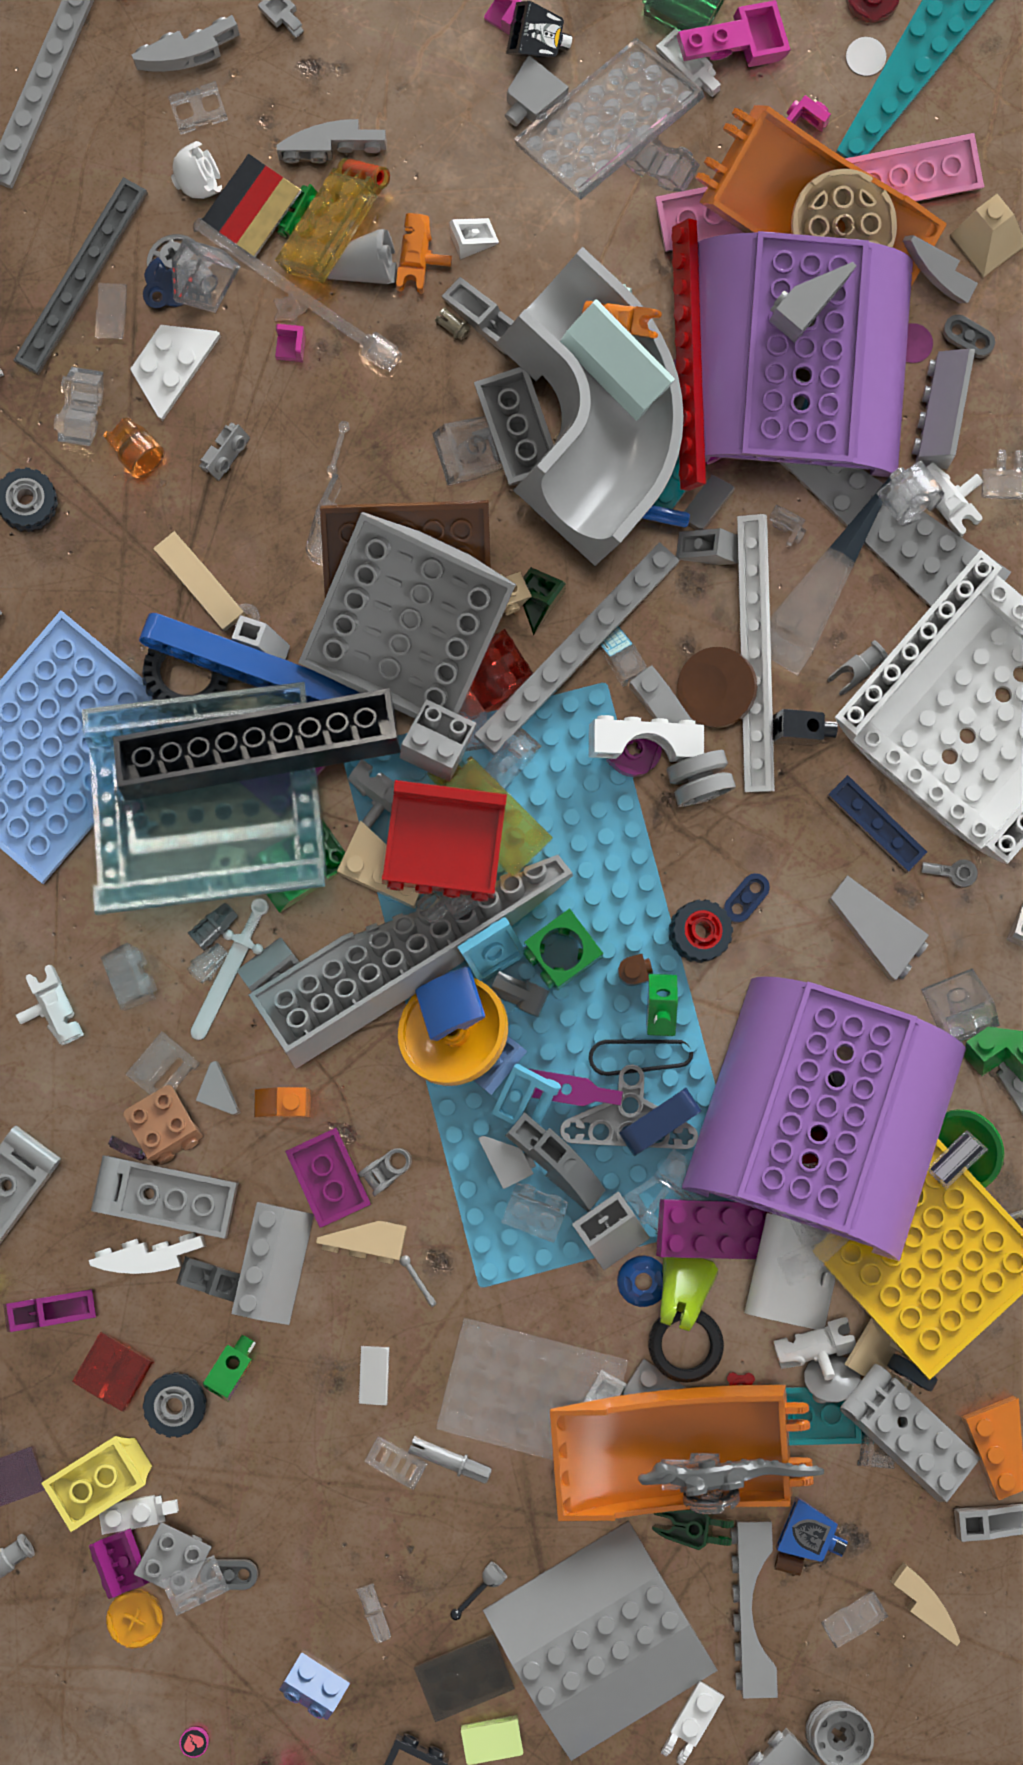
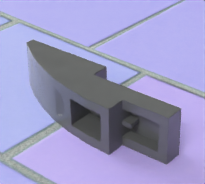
M526 1113L517 1120L505 1135L547 1171L545 1176L587 1212L591 1210L606 1191L593 1171L561 1137L550 1128L548 1130L542 1128Z

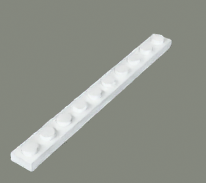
M757 514L737 516L741 655L752 665L758 686L755 702L751 710L743 718L745 792L748 793L775 791L767 515Z

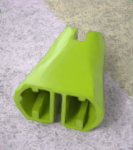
M663 1258L661 1323L671 1326L673 1318L677 1311L682 1312L679 1329L691 1330L718 1275V1268L713 1261L703 1258Z

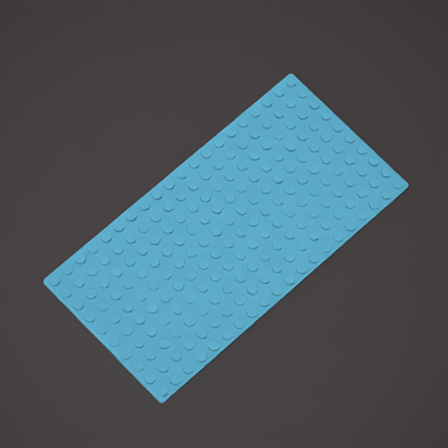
M599 683L552 695L495 755L474 738V734L497 710L468 717L467 719L477 724L463 758L450 782L400 759V753L363 759L373 766L372 773L369 775L370 778L375 777L381 772L394 782L399 780L507 794L496 881L501 880L500 876L520 873L524 871V867L556 855L561 857L573 873V877L516 922L512 928L525 950L524 941L570 908L604 954L599 961L558 991L554 986L550 989L540 977L541 968L538 964L532 966L525 956L500 971L525 983L528 981L550 991L539 1017L516 1008L515 1004L500 999L508 1017V1036L527 1051L518 1064L528 1069L588 1078L599 1088L618 1091L619 1075H600L590 1066L589 1052L598 1041L683 1040L689 1047L684 1043L603 1044L594 1051L593 1062L601 1071L610 1072L622 1070L625 1066L632 1064L640 1068L679 1064L688 1059L689 1052H693V1059L687 1066L643 1072V1098L659 1106L684 1088H687L702 1110L687 1121L688 1124L696 1129L699 1137L716 1085L683 962L676 949H673L671 940H669L670 930L668 928L669 924H671V918L633 777L617 772L608 764L606 758L589 757V724L601 715L613 716L614 720H617L608 685L606 683ZM406 733V734H402V735H398V736H399L400 749H401V744H402V742L404 741V739H405L407 733ZM360 760L344 763L347 778ZM348 780L360 823L373 807V800L367 795L362 796L358 789ZM384 809L370 830L387 845L391 813ZM432 891V894H422L416 908L413 909L377 892L385 923L392 921L393 916L401 913L403 915L416 912L417 907L445 897L443 892ZM555 933L544 940L545 950L541 957L550 968L559 967L564 968L565 971L579 963L580 960H577V956L581 946L573 936L569 935L568 937ZM643 954L644 959H650L653 974L677 975L678 1006L675 1036L647 1035L648 982L636 986H628L620 981L618 967L625 958ZM464 961L448 973L469 966ZM497 974L483 983L491 988ZM659 991L657 995L667 997L668 992ZM411 997L405 1000L406 1004L411 999ZM637 1072L624 1074L623 1079L626 1084L632 1086L639 1082L640 1077ZM510 1073L492 1095L474 1081L456 1086H443L426 1080L478 1285L483 1288L595 1258L572 1225L573 1222L588 1212L545 1176L547 1171L535 1161L536 1167L532 1168L533 1175L503 1189L478 1139L481 1136H486L518 1147L505 1136L513 1125L492 1114ZM569 1084L564 1085L562 1088V1092L565 1095L570 1094L572 1091V1087ZM628 1097L622 1102V1108L626 1113H635L638 1109V1102L636 1099ZM531 1098L524 1113L531 1117L539 1099ZM551 1101L540 1124L545 1130L550 1128L562 1138L560 1128L565 1120L603 1103L593 1102L583 1107ZM584 1122L585 1129L576 1128V1123H570V1127L564 1130L565 1133L570 1135V1139H575L576 1134H585L583 1140H590L588 1135L590 1123ZM597 1124L593 1128V1136L597 1140H605L608 1137L609 1129L604 1124ZM683 1128L682 1133H673L672 1131L670 1132L668 1144L673 1145V1139H681L682 1144L687 1145L688 1140L693 1139V1134H689L686 1128ZM665 1136L655 1143H661ZM566 1142L588 1165L606 1190L591 1210L616 1192H619L650 1237L640 1246L657 1242L660 1199L733 1201L712 1193L709 1194V1197H705L681 1189L696 1144L689 1149L648 1147L636 1156H633L627 1146L572 1144Z

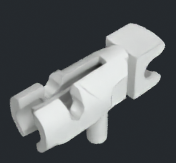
M931 463L914 477V481L922 490L926 487H933L928 499L948 521L949 527L958 536L963 537L966 532V528L962 524L963 519H969L975 525L983 520L981 514L972 503L969 504L964 498L983 483L978 474L974 475L961 487L959 485L954 486L950 482V476L936 464Z
M52 965L45 966L47 978L44 982L39 983L37 978L31 974L26 976L28 985L39 1004L16 1014V1017L20 1024L39 1015L42 1018L45 1017L48 1022L47 1028L52 1032L59 1044L65 1045L77 1040L84 1034L79 1023H68L69 1019L73 1018L74 1012L61 986L62 983L55 968Z
M843 1317L829 1321L827 1327L795 1334L794 1343L789 1342L786 1337L773 1341L781 1369L802 1366L805 1362L814 1360L819 1362L825 1380L835 1378L828 1355L837 1353V1356L851 1353L856 1345L853 1335L843 1336L850 1333L848 1318Z

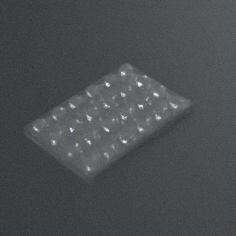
M635 38L516 136L514 140L522 151L581 200L700 102L705 95L699 86L642 41Z
M464 1318L436 1429L553 1460L550 1409L620 1396L629 1360Z

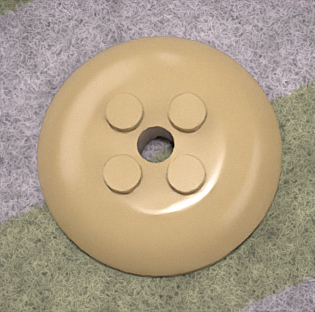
M837 169L819 175L802 190L793 208L791 232L798 235L869 240V242L893 248L897 232L896 212L887 191L873 184L871 176L857 170ZM839 219L845 223L844 233H841L838 227H836Z

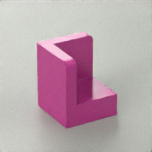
M494 0L484 15V20L510 35L516 2H521V0Z
M276 324L278 335L275 353L276 360L303 362L306 340L304 327Z

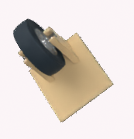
M872 1317L845 1362L846 1366L864 1377L874 1364H878L886 1369L892 1378H896L911 1392L915 1385L931 1392L938 1381L935 1376L928 1380L911 1360L900 1356L905 1354ZM893 1370L901 1375L900 1378L892 1374L891 1371Z

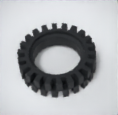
M151 648L148 649L142 671L143 686H146V694L152 696V702L155 705L158 703L161 705L162 711L166 712L169 709L174 716H178V712L184 713V717H190L191 713L199 716L202 715L203 710L208 712L214 704L217 705L220 702L221 696H224L229 680L228 676L211 671V681L204 690L194 695L177 694L165 685L160 674L161 664L169 655Z

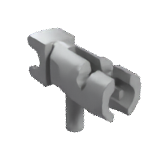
M360 760L348 777V780L358 789L362 796L367 795L373 800V807L362 820L370 829L384 809L391 813L395 782L381 772L375 777L370 778L369 775L372 773L373 766L364 760Z

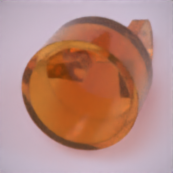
M123 418L112 432L106 431L103 435L118 452V460L136 478L151 473L157 468L164 457L163 447L144 427L134 423L130 418ZM127 433L130 437L123 443L121 439Z

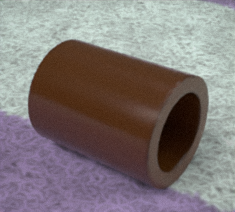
M778 1551L774 1569L800 1576L804 1558Z

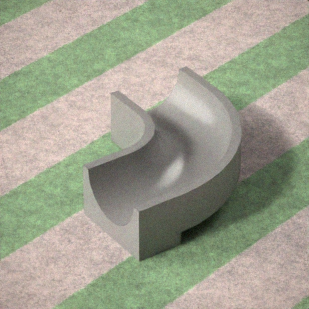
M582 247L534 302L517 317L496 344L535 381L541 375L547 379L558 397L562 412L561 430L555 444L513 491L593 565H597L623 541L652 507L668 483L679 455L682 440L683 402L679 378L671 353L653 319L649 320L648 328L658 333L656 339L632 336L675 380L637 421L560 342L566 331L582 315L583 306L586 301H595L597 299L603 304L610 303L643 307L616 277Z

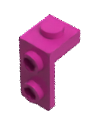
M804 95L800 102L795 100L786 113L789 115L786 119L793 124L796 123L799 117H802L821 132L828 125L831 113H829L828 108L819 101L814 102L806 95Z

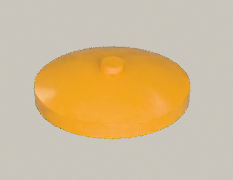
M474 978L486 1017L466 1030L458 1028L438 1041L430 1040L416 994L411 997L402 1012L398 1026V1043L401 1054L415 1073L431 1083L443 1086H456L471 1082L485 1074L496 1063L503 1052L508 1036V1017L505 1007L497 994L488 985Z

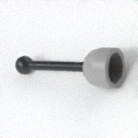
M491 1561L485 1567L482 1573L483 1583L458 1609L451 1611L450 1617L453 1620H459L462 1615L461 1613L487 1586L498 1587L507 1579L505 1572L496 1563Z

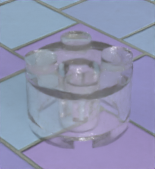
M922 461L915 463L907 470L903 467L895 470L890 475L891 481L877 493L878 497L901 526L912 524L921 519L922 517L919 513L926 508L929 512L932 511L944 497L942 487Z

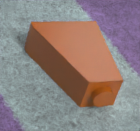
M306 1087L255 1089L254 1117L311 1118V1090Z

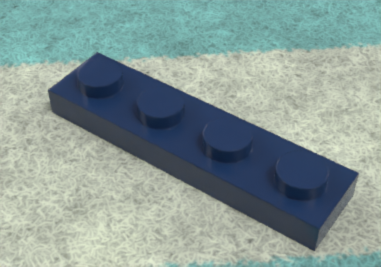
M848 775L827 795L906 873L927 853L910 834Z

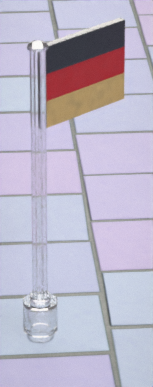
M248 153L206 215L195 220L193 231L203 234L358 342L360 348H362V356L379 368H386L391 371L402 355L396 345L377 332H374L372 335H366L256 258V255L301 193V189Z

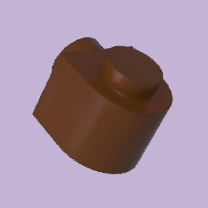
M643 954L625 958L618 967L620 981L628 986L647 983L649 981L648 975L653 974L650 959H644Z

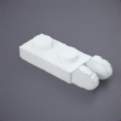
M699 1681L670 1729L671 1734L664 1744L661 1753L667 1756L673 1750L677 1738L686 1741V1744L678 1754L676 1763L684 1765L693 1746L696 1747L724 1699V1695Z

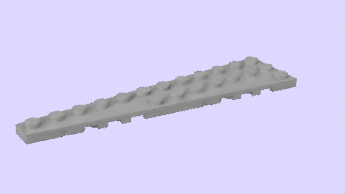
M780 463L799 479L800 483L806 489H809L846 527L883 485L882 482L863 469ZM890 488L864 542V545L870 551L874 552L886 566H889L900 577L899 579L915 591L919 598L930 607L980 551ZM1000 565L1002 569L997 575L1006 581L1011 571Z

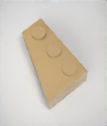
M360 821L337 870L338 874L415 909L422 895L416 893L415 888L404 887L403 891L387 889V885L382 884L387 845Z

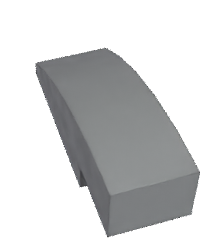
M914 235L905 236L903 243L909 255L927 279L954 301L968 303L978 283L955 271L960 260Z
M459 277L442 295V298L464 320L468 321V324L507 355L496 342L514 321L501 312L497 304Z

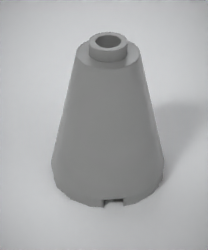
M378 229L325 251L323 258L319 259L321 273L325 274L328 279L380 284L394 283L397 276L396 262L392 263V254L395 253L388 230Z

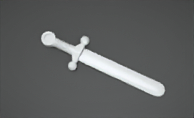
M259 898L252 902L250 918H248V923H246L241 934H233V931L230 929L224 931L223 938L225 940L232 939L234 942L191 1028L190 1033L195 1040H202L207 1035L248 949H252L253 953L257 955L263 952V946L261 944H254L251 937L258 921L269 910V904L264 899Z

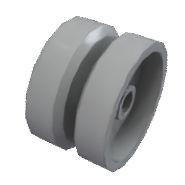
M724 750L703 753L680 761L666 769L671 784H685L674 792L678 807L710 801L736 788L731 773H717L728 765Z

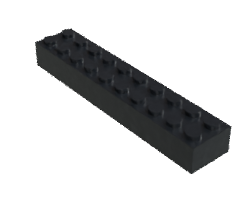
M389 688L113 737L117 785L124 801L401 753L394 703Z

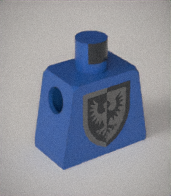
M796 1497L775 1547L783 1553L823 1562L827 1551L842 1557L848 1541L834 1535L838 1526L835 1521Z

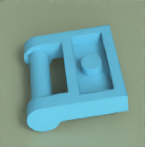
M516 1063L492 1114L514 1125L524 1114L537 1087L543 1093L531 1118L542 1127L540 1123L553 1096L558 1094L561 1086L558 1082L546 1079Z

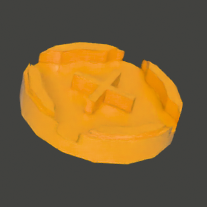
M139 1589L130 1590L118 1595L109 1606L106 1615L107 1630L112 1639L131 1649L141 1648L153 1642L160 1633L164 1621L163 1609L157 1598L149 1592Z

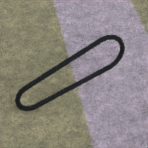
M602 1040L598 1041L591 1048L589 1052V1063L592 1069L600 1075H619L621 1070L606 1072L601 1071L595 1066L593 1062V1053L597 1047L603 1044L684 1043L689 1048L690 1046L683 1040ZM689 1052L688 1059L683 1063L644 1067L641 1069L643 1072L681 1068L691 1062L693 1052ZM629 1069L624 1074L637 1073V1071Z

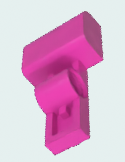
M776 0L738 7L733 15L734 21L679 31L676 36L684 61L709 57L710 60H721L735 51L743 50L748 67H754L780 61L791 50Z

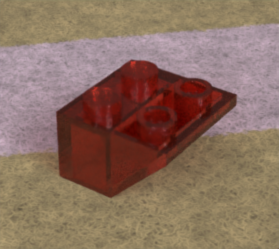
M506 629L493 635L470 687L484 710L507 699L533 674L529 664L521 655Z

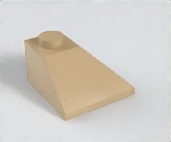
M998 194L978 207L950 234V238L982 278L1023 249V235L1015 215Z

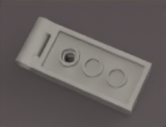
M14 1126L0 1144V1244L61 1161L60 1157L18 1126ZM7 1180L12 1184L11 1189L8 1191L4 1189V1182Z
M103 1155L91 1211L226 1239L239 1183ZM149 1188L154 1191V1196L151 1199H148L145 1195L146 1190Z
M878 1364L873 1365L840 1407L841 1412L847 1418L853 1421L937 1502H948L981 1459L900 1381L892 1378L891 1374ZM898 1418L901 1420L900 1427L897 1424Z

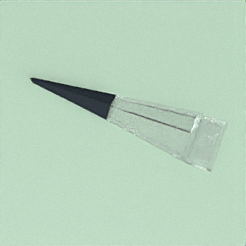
M894 474L886 480L770 617L771 659L797 676L812 655L894 480Z

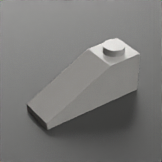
M652 665L630 681V690L653 719H668V723L691 720L670 687Z

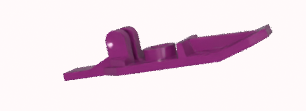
M529 1069L546 1079L554 1080L560 1084L561 1088L558 1094L554 1095L551 1101L583 1107L593 1102L621 1106L623 1091L599 1088L588 1078ZM566 1084L572 1087V1091L568 1095L562 1092V1088ZM536 1087L531 1098L540 1099L543 1091Z

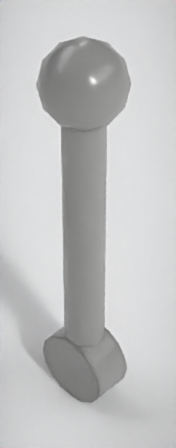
M406 1255L402 1256L400 1264L407 1268L431 1307L435 1306L436 1301L429 1294L411 1266L410 1258Z

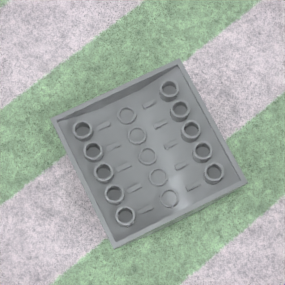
M362 512L298 663L360 693L389 688L394 709L415 719L426 699L459 714L516 584L471 555L431 536Z
M629 1520L483 1609L514 1670L541 1716L571 1761L718 1671Z

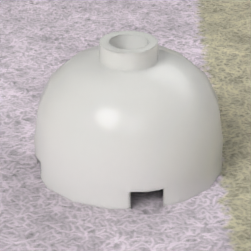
M195 141L181 149L174 158L171 179L176 189H181L192 198L204 199L221 191L222 185L217 187L216 179L221 177L209 151L205 150L202 152L198 147L202 143Z

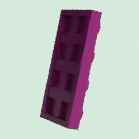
M660 1199L656 1256L757 1259L766 1211L736 1201Z

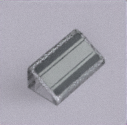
M966 1130L929 1166L928 1172L947 1190L988 1149Z

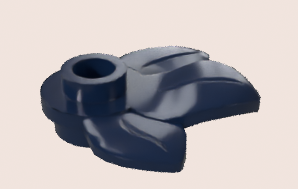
M159 257L152 260L144 273L147 285L144 287L142 294L145 303L152 308H161L165 305L177 307L186 303L173 299L172 268L166 270L163 261ZM182 270L183 276H186V271ZM182 281L183 286H186V281ZM183 291V297H187V292ZM154 292H161V297L153 299L152 294Z

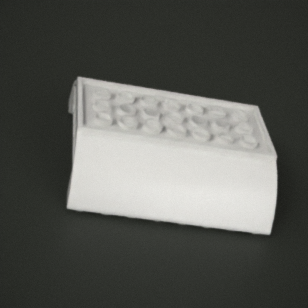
M980 550L835 718L846 736L873 766L954 835L956 834L989 857L1008 864L1023 847V682L1017 681L1013 676L1014 669L1023 668V596L997 575L1002 567ZM1005 688L1009 691L1010 699L1008 702L997 700L995 696L997 689ZM961 730H971L974 733V741L970 744L962 742L960 739ZM943 751H954L957 756L956 762L954 764H946L942 760Z

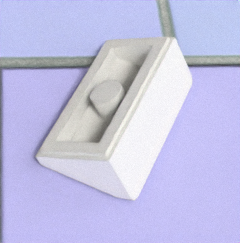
M361 1346L359 1404L387 1405L389 1347Z

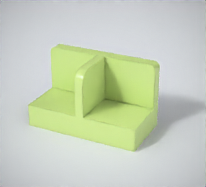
M518 1715L461 1725V1735L468 1765L523 1755Z

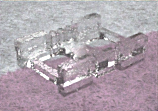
M216 81L200 86L201 89L196 88L195 91L194 89H191V92L186 91V94L182 91L168 96L180 135L196 130L195 126L197 125L202 126L212 121L213 125L228 120ZM215 94L220 106L218 109L206 112L201 100L205 96ZM189 102L192 105L194 115L184 120L179 119L176 106Z

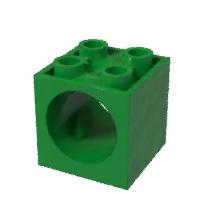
M570 908L524 941L526 949L523 950V954L532 966L538 964L541 968L540 977L550 989L554 986L557 991L599 961L604 954ZM555 933L568 937L571 935L579 942L581 948L578 950L577 960L580 961L575 967L564 971V968L553 967L552 969L544 963L541 957L545 950L543 942L550 935Z

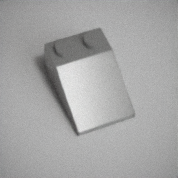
M851 262L795 286L789 294L784 290L770 309L773 315L769 321L795 343L849 279L857 265Z

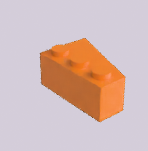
M1011 1396L961 1416L974 1451L981 1458L979 1463L992 1496L997 1500H1001L1022 1492L1023 1450L1019 1398Z

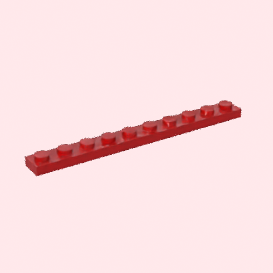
M687 218L672 227L671 239L674 280L675 368L679 378L683 402V432L679 450L680 489L690 491L706 484L698 231L697 220Z

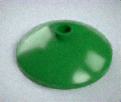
M965 1109L947 1111L938 1139L948 1150L966 1134L976 1141L983 1150L965 1168L984 1188L997 1178L1004 1163V1145L999 1132L988 1119L976 1112Z

